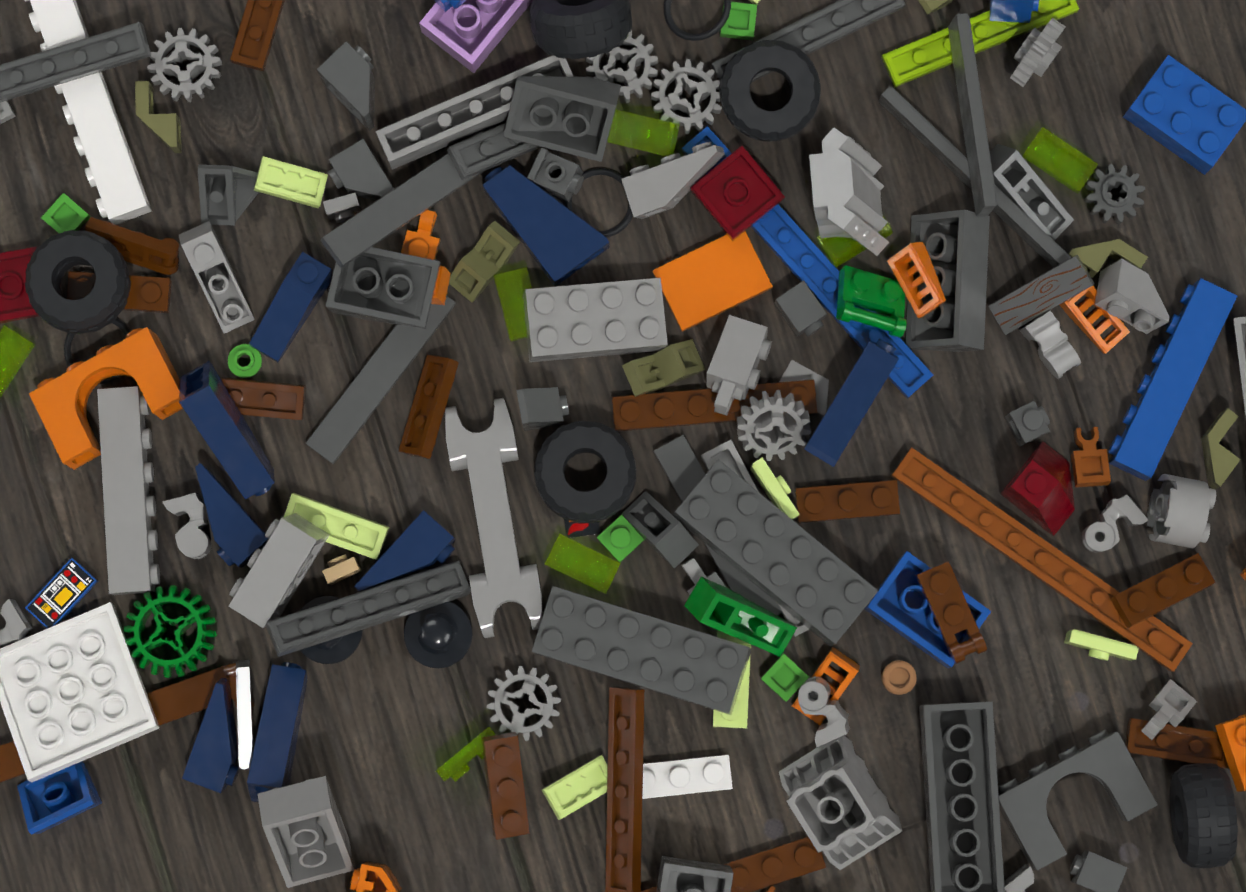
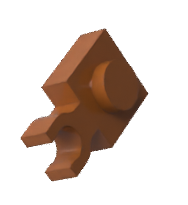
M1098 427L1092 428L1091 440H1085L1082 437L1081 428H1076L1074 431L1075 443L1080 448V451H1073L1071 454L1075 487L1109 485L1111 482L1107 449H1097L1096 447L1099 439Z

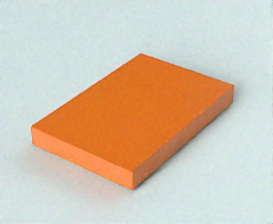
M746 231L734 241L728 235H725L652 270L655 278H661L662 293L681 332L773 288Z

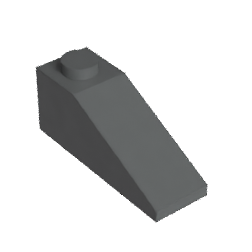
M997 144L990 151L994 184L1055 241L1074 219L1016 149Z

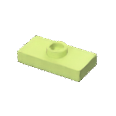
M263 156L254 191L319 209L328 174Z
M763 457L754 462L750 470L771 502L792 520L796 519L800 514L787 496L791 493V490L783 477L780 475L776 478Z
M1076 629L1067 631L1064 641L1065 644L1088 649V656L1106 661H1108L1109 655L1129 661L1136 660L1139 649L1132 644Z
M600 755L542 789L558 820L607 792L608 765L603 756Z

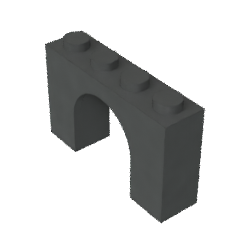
M1106 729L1101 730L1087 738L1090 742L1089 745L1079 750L1074 745L1059 753L1058 757L1060 760L1048 766L1046 761L1028 770L1030 776L1018 782L1016 778H1013L998 786L1000 791L998 793L999 809L1032 870L1037 871L1067 855L1048 819L1046 810L1049 792L1062 777L1079 772L1095 778L1104 787L1122 821H1130L1158 805L1118 732L1108 734Z

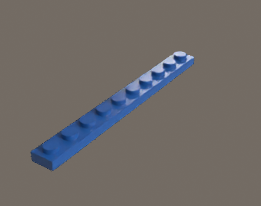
M706 126L682 147V151L685 155L693 153L692 148L706 142H711L712 146L723 147L725 154L707 172L709 173L732 153ZM779 204L751 226L801 282L805 281L816 299L863 351L869 341L876 344L878 339L896 348L894 355L899 357V360L888 378L907 399L933 376L910 348L899 337L889 335V331L853 320L844 322L837 319L839 270ZM854 305V307H856V308H860V309H863V310L870 311V312H873V313L878 314L876 311H872V310H869V309L862 308V307H859V306Z

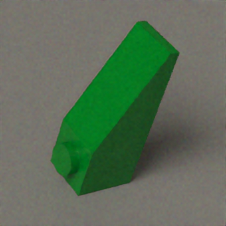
M700 577L684 605L700 623L781 657L797 629L792 623L736 592L704 577Z

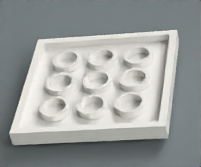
M111 602L0 648V703L25 774L31 783L160 728L135 660L131 656L130 647L125 643L127 639L117 612Z

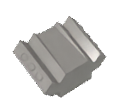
M833 128L822 140L823 153L809 155L813 205L821 238H853L878 256L889 244V241L878 233L888 223L883 218L880 190L884 185L873 177L882 165L873 159L871 154L863 149L861 145L855 143L854 139Z
M845 735L815 748L779 771L782 786L789 796L786 802L817 852L823 851L829 862L839 870L903 831L899 816L889 808L887 797L877 787L868 772L864 760L855 754L852 741Z

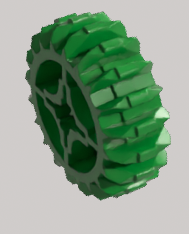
M171 585L169 595L166 596L164 588L159 586L156 588L158 597L156 599L150 592L144 593V598L148 602L146 606L139 601L134 602L133 605L140 610V613L138 615L130 612L127 614V618L134 620L135 625L134 627L124 626V632L134 633V638L127 639L125 643L128 646L137 645L138 648L131 652V656L134 659L141 655L144 656L139 663L140 668L145 669L152 662L150 672L152 675H157L163 666L165 678H171L173 667H175L177 675L182 677L185 676V664H187L191 671H196L198 667L194 662L195 658L202 662L208 660L207 656L201 651L203 648L214 650L215 646L207 643L206 638L207 636L217 637L218 632L207 630V625H213L217 621L215 617L204 618V615L211 610L210 605L197 607L203 599L201 595L197 594L189 601L190 589L184 588L179 597L177 586ZM177 603L185 606L191 613L177 619H172L164 612L161 606ZM153 613L157 628L155 633L145 641V625L147 619ZM165 622L172 626L180 625L174 632L176 641H173L170 637L162 638L163 634L167 632ZM196 622L197 638L189 651L185 641V633ZM164 644H170L178 652L180 658L163 660L154 655L151 650Z

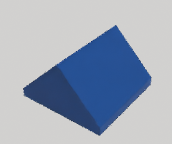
M83 761L32 783L27 780L17 785L27 828L31 835L40 834L102 804Z

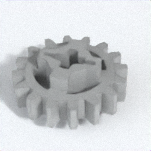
M1052 18L1042 32L1034 28L1014 56V59L1020 62L1010 79L1024 87L1033 73L1042 77L1062 48V46L1056 43V40L1066 26Z
M178 28L177 36L175 37L168 31L165 32L167 41L163 43L156 40L154 43L159 50L158 52H151L150 58L155 63L148 65L147 69L150 73H157L151 78V81L154 85L162 84L159 91L164 96L172 91L171 95L174 101H178L180 96L184 95L187 102H191L192 94L197 93L201 99L204 98L202 89L207 87L214 90L215 87L211 79L221 77L220 72L214 69V67L222 65L220 57H213L218 52L215 44L208 46L210 39L206 34L198 39V33L193 28L189 35H185L182 28ZM190 45L198 47L205 55H201V53L194 54L190 49ZM173 48H175V50L171 53V55H170L169 57H166V55H167ZM188 59L190 64L187 65V70L182 71L179 66L183 65V60ZM200 73H204L203 76L197 82L194 83L195 79L200 75ZM165 75L177 77L180 85L171 83Z
M631 30L621 45L629 46L633 49L627 50L615 47L612 51L606 53L608 64L603 66L602 70L599 69V63L603 54L591 58L586 57V61L593 64L586 68V75H595V79L611 83L613 81L624 83L625 86H621L619 95L624 97L626 103H629L630 94L634 93L640 99L643 96L642 87L652 88V82L648 77H657L658 70L650 66L658 64V57L649 56L654 46L652 44L643 46L644 35L641 34L634 39L632 38ZM620 60L623 64L628 62V70L616 69V61ZM644 61V71L638 79L635 70Z
M686 59L685 67L681 68L675 61L672 64V72L664 68L661 70L663 81L654 80L653 86L659 91L651 93V100L659 101V103L653 107L654 113L663 112L660 122L665 124L670 120L672 122V131L674 132L678 129L679 125L684 126L685 134H689L691 126H695L701 132L703 130L702 122L706 121L710 125L714 123V117L711 113H721L722 107L716 104V102H721L720 92H716V90L720 89L721 80L712 81L715 71L711 69L705 73L703 71L704 63L701 61L696 68L691 67L690 59ZM688 76L698 78L701 80V82L697 83L693 80L688 79ZM674 81L676 87L674 92L665 97L667 87ZM683 87L689 95H693V107L686 98L681 99ZM710 96L708 107L701 113V101ZM680 111L687 114V117H681L673 112Z
M776 390L774 397H769L768 393L763 391L762 399L759 401L753 396L750 397L751 407L741 406L742 416L736 418L738 439L743 442L745 451L753 450L755 458L764 453L766 454L767 461H771L774 454H778L779 458L784 460V452L789 451L795 455L797 454L796 444L806 445L805 435L811 433L809 413L805 411L802 400L795 403L792 393L782 398L780 390Z
M519 666L518 675L515 676L509 670H506L507 680L503 682L496 678L494 681L499 689L497 691H488V694L495 698L494 703L487 705V709L496 711V714L490 718L491 722L500 720L502 723L499 728L500 733L507 729L512 730L511 732H516L517 735L518 733H523L525 741H529L530 732L533 731L538 737L543 736L541 727L545 725L552 729L553 724L549 721L550 716L560 715L558 711L553 709V704L560 703L561 698L552 697V693L558 687L556 685L548 687L545 684L549 678L547 674L543 675L540 679L537 678V668L534 667L530 674H525L523 666ZM525 680L522 689L514 693L505 691L514 682ZM537 684L545 692L547 704L539 702L534 694ZM524 694H528L529 701L539 706L540 709H526L524 713H519V706L509 701L508 698H522ZM501 703L510 706L514 714L511 723L503 715ZM538 714L543 716L536 724L523 727L526 718L531 715Z

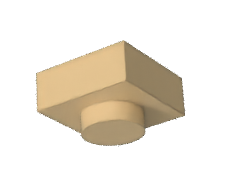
M345 554L327 562L329 568L322 572L327 583L333 585L362 570L355 557L348 559Z

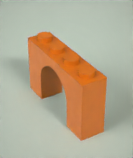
M148 327L132 330L125 336L126 339L115 345H107L100 348L96 352V356L85 362L80 361L70 365L66 373L57 378H49L40 382L37 385V389L29 393L62 463L73 470L101 455L100 445L87 420L86 405L92 390L104 379L116 375L133 377L151 412L161 420L183 409L179 403L180 379L158 335Z

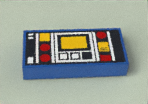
M71 558L25 609L48 629L59 624L95 586L98 580L74 558Z

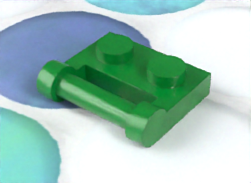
M845 265L839 271L837 319L844 322L853 320L889 331V335L901 338L906 330L907 320L904 318L905 293L899 282ZM854 305L889 315V317L856 308Z

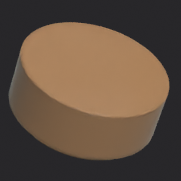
M900 660L889 663L883 669L881 675L884 688L895 695L910 692L915 686L917 679L912 665Z

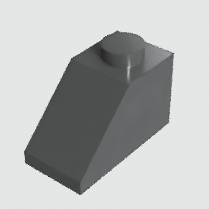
M364 139L328 159L333 168L328 171L331 179L338 189L344 186L348 194L356 193L358 197L378 201L394 190Z
M558 387L516 390L524 431L564 424L563 416L569 415L566 395L559 396Z
M646 491L621 514L673 568L679 565L699 546L684 526Z

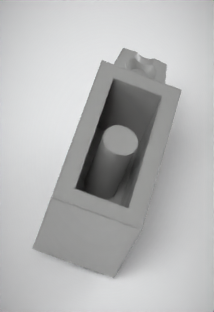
M729 315L707 371V388L718 393L714 403V412L727 416L734 399H745L749 388L755 390L761 370L757 369L760 359L766 361L772 341L767 340L768 327Z

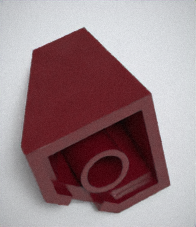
M1044 441L1040 443L1000 493L1052 536L1058 532L1075 510L1070 463Z

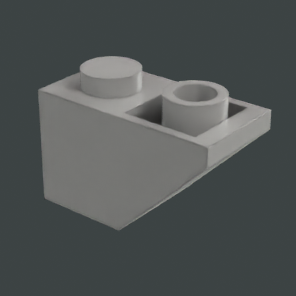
M1120 259L1100 271L1095 299L1096 306L1145 334L1169 322L1170 316L1148 273L1124 259Z

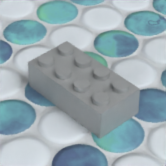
M661 278L525 289L523 303L529 362L660 351L668 345Z

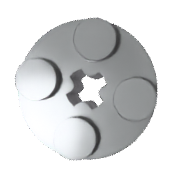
M1162 474L1158 481H1162L1163 484L1160 490L1153 489L1147 513L1149 521H1147V526L1153 527L1154 534H1148L1149 539L1187 548H1195L1199 542L1206 543L1210 535V523H1207L1209 509L1214 507L1216 490L1209 488L1205 481Z

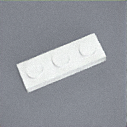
M729 755L643 764L642 799L733 789Z

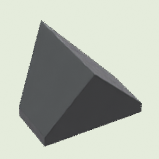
M198 164L201 224L210 221L211 225L235 226L238 218L259 193L254 191L258 172L235 166Z

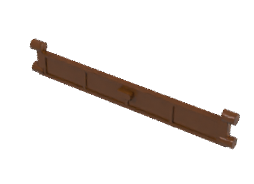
M236 662L147 693L158 725L161 726L206 710L215 684L221 678L229 680L231 699L235 701L237 708ZM251 695V704L254 707L255 704ZM14 741L0 746V783L25 774Z

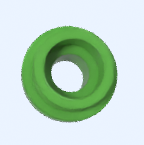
M241 344L233 348L229 353L228 366L234 375L240 378H250L259 372L262 366V357L260 352L249 346V344ZM242 355H248L251 359L249 365L245 367L240 366L238 362Z

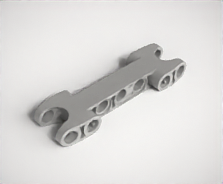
M504 398L494 399L493 422L487 430L480 433H472L462 426L456 406L445 408L446 443L451 471L468 469L485 567V573L469 575L473 606L484 638L494 637V616L497 609L504 603L516 602L521 604L526 609L531 620L532 630L539 629L543 617L542 593L537 565H519L502 464L519 460L514 428Z

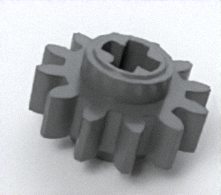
M1112 164L1107 166L1106 175L1102 171L1096 170L1093 176L1097 183L1089 181L1085 185L1086 189L1092 191L1093 194H1089L1084 199V202H1094L1095 206L1090 214L1096 215L1099 211L1102 212V223L1104 224L1111 216H1114L1117 225L1123 222V214L1133 219L1136 216V211L1133 207L1139 208L1144 205V201L1141 198H1137V195L1141 194L1145 187L1135 186L1134 183L1139 178V174L1136 173L1128 177L1126 175L1128 170L1126 165L1118 173L1115 172ZM1113 188L1118 190L1117 195L1119 198L1117 201L1111 199L1112 194L1110 191Z

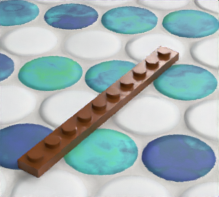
M912 447L891 475V477L1120 637L1137 646L1139 650L1169 671H1175L1193 643L1154 616L1127 629L1110 600L1120 592Z

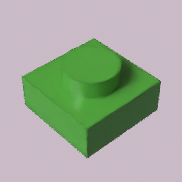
M731 2L730 14L725 25L721 28L720 37L753 40L757 5Z
M63 193L41 218L60 234L69 230L79 231L91 216Z
M620 515L597 537L600 543L619 563L645 540L623 515Z
M783 654L763 675L761 680L783 701L787 702L809 676Z

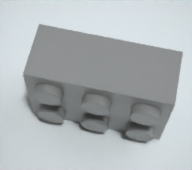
M296 513L282 517L280 520L275 519L265 534V537L269 539L262 550L258 548L247 564L251 570L244 579L240 577L231 589L229 595L233 599L229 607L262 628L266 627L268 621L280 618L330 534Z
M326 776L308 779L304 782L274 788L257 794L262 827L287 888L354 871L349 837Z

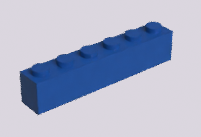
M1202 278L1196 281L1194 285L1188 284L1179 301L1184 306L1179 316L1173 314L1165 332L1170 334L1165 346L1159 344L1152 357L1151 362L1156 365L1151 375L1145 374L1137 389V393L1141 394L1136 406L1130 405L1122 421L1127 426L1122 436L1116 435L1111 443L1108 453L1112 454V458L1109 464L1144 481L1152 478L1237 295Z

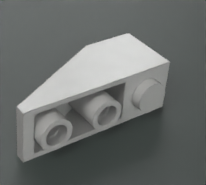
M706 142L692 148L693 153L681 157L680 153L666 156L661 159V165L649 168V165H642L629 171L631 176L621 180L633 217L644 219L674 208L690 191V187L698 182L725 154L723 147L712 146L711 142Z
M210 221L179 234L180 244L223 333L225 334L255 320Z

